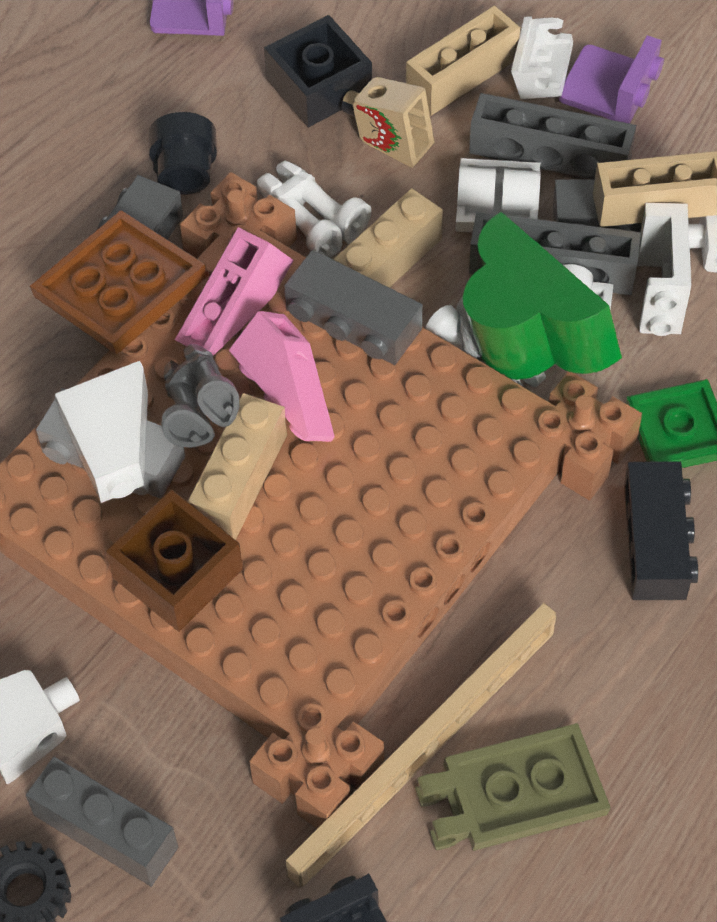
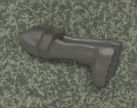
M190 344L183 349L186 360L182 364L178 365L171 360L164 367L167 395L174 400L175 405L167 408L163 413L161 425L168 441L178 447L192 448L209 443L213 440L215 434L207 417L218 426L227 427L236 419L240 407L239 393L236 387L226 377L221 376L213 359V354L198 344Z

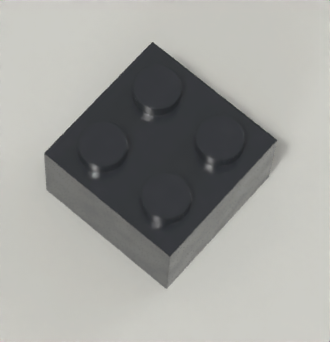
M330 15L264 47L266 79L308 128L341 111L342 101L346 93L350 90L360 93L372 80V62Z

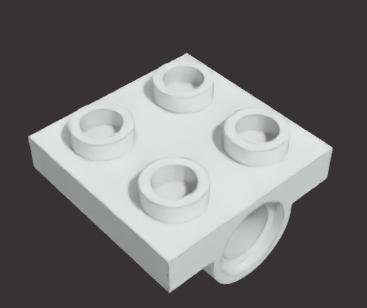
M461 158L456 231L473 232L476 212L491 214L502 212L507 216L538 219L540 163Z

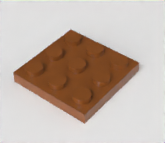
M120 210L32 283L30 288L36 299L117 355L209 275L203 262Z

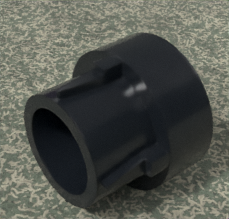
M175 112L161 116L151 124L149 128V156L153 162V171L157 175V183L180 191V195L200 193L209 185L211 164L217 156L216 128L208 118L191 112Z

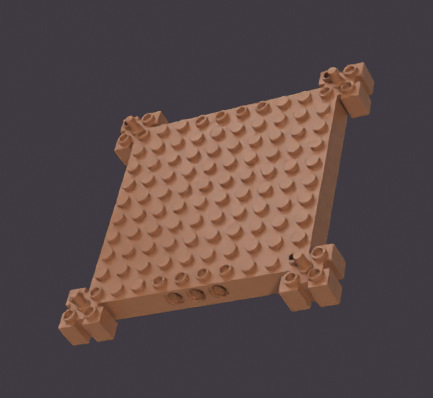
M230 172L211 192L212 206H205L200 203L180 223L183 250L203 262L209 276L117 355L109 350L76 385L140 361L144 369L148 389L147 420L161 425L163 413L167 408L175 405L174 400L167 395L164 367L171 360L178 365L186 360L183 349L187 346L176 341L175 338L239 227L269 242L294 260L275 295L260 311L285 314L310 343L335 437L331 442L304 441L290 430V422L286 419L287 436L236 538V541L240 544L243 570L180 632L175 630L112 578L106 551L161 499L150 494L138 495L132 492L123 498H112L101 503L87 472L83 468L68 462L66 464L56 463L42 452L36 431L38 425L0 463V552L267 737L266 742L249 761L253 784L282 804L290 794H293L296 797L297 815L318 829L350 797V785L358 789L384 763V742L358 725V723L558 472L562 470L561 484L590 501L609 477L611 462L619 464L637 441L642 413L614 396L607 403H601L596 400L598 387L572 372H567L550 393L548 402L423 327L398 363L393 365L383 359L378 360L370 357L362 348L346 340L340 341L333 338L326 330L309 321L302 322L296 319L286 310L284 286L306 258L289 248L297 240L295 209L271 195L257 200L256 186ZM251 318L213 356V359L221 376L226 377L236 387L239 393V400L243 393L265 400L264 391L255 381L249 379L239 369L240 363L229 351L252 320ZM207 417L215 434L213 440L197 447H184L185 458L163 497L172 489L188 502L226 427L218 426Z

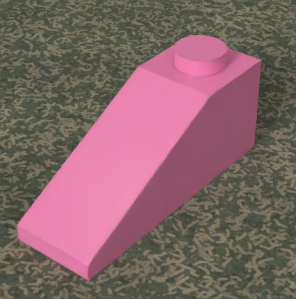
M238 227L175 340L185 346L198 344L210 351L214 356L273 298L294 260L269 242Z

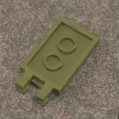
M578 723L445 757L443 763L445 771L418 777L419 787L415 788L421 807L434 805L447 797L453 816L432 821L434 830L430 831V836L435 850L452 847L468 838L472 850L476 851L606 816L611 808Z

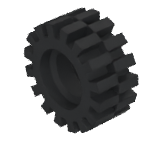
M25 841L16 842L17 849L10 851L8 845L0 848L3 855L0 857V922H56L55 918L57 916L64 918L67 913L65 903L71 902V892L69 890L71 884L64 865L60 859H57L55 852L49 847L44 851L41 843L33 842L32 847L27 848ZM25 873L40 877L43 881V891L37 901L28 906H16L8 901L7 888L15 877Z

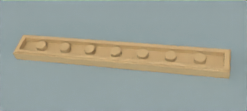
M543 603L286 860L288 877L299 888L301 886L304 887L547 642L554 633L555 611Z

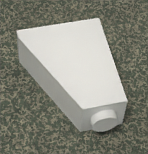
M137 361L56 393L55 397L61 419L100 502L102 503L112 498H123L131 494L136 488L144 486L148 389L141 362Z

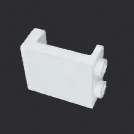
M645 203L637 266L662 267V278H649L647 280L639 323L640 332L653 333L658 336L681 334L691 290L688 204Z

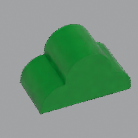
M499 212L491 218L483 227L478 239V251L483 267L471 276L463 292V305L483 363L509 379L519 380L537 376L554 364L568 372L589 374L602 371L618 362L622 355L610 306L505 214Z

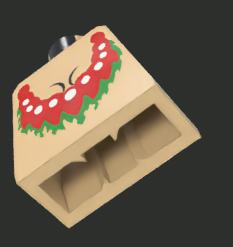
M376 77L360 93L350 90L344 96L342 111L356 118L360 139L365 144L413 168L435 143L425 88Z

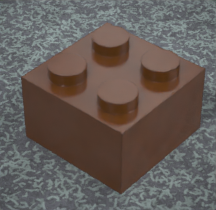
M172 489L106 551L112 578L178 632L243 570L239 542Z

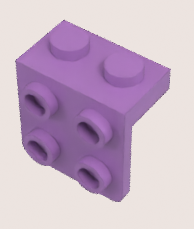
M153 0L150 17L151 31L168 34L224 36L227 15H232L233 0Z
M647 35L635 59L594 45L584 46L565 80L562 96H559V101L610 120L630 124L638 107L643 108L646 103L651 81H656L661 73L664 64V58L659 57L662 40Z

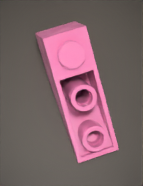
M258 311L229 349L231 354L240 363L239 369L246 377L255 381L264 391V399L266 401L285 407V417L290 422L289 428L298 438L304 441L331 442L335 436L310 343L285 314Z

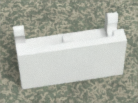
M532 16L524 17L511 70L520 99L562 96L574 41L571 34L560 33L554 35L548 32V29L562 28V19L553 17L532 19Z

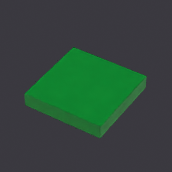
M708 379L626 397V404L642 413L637 438L646 462H681L682 468L717 461V401Z

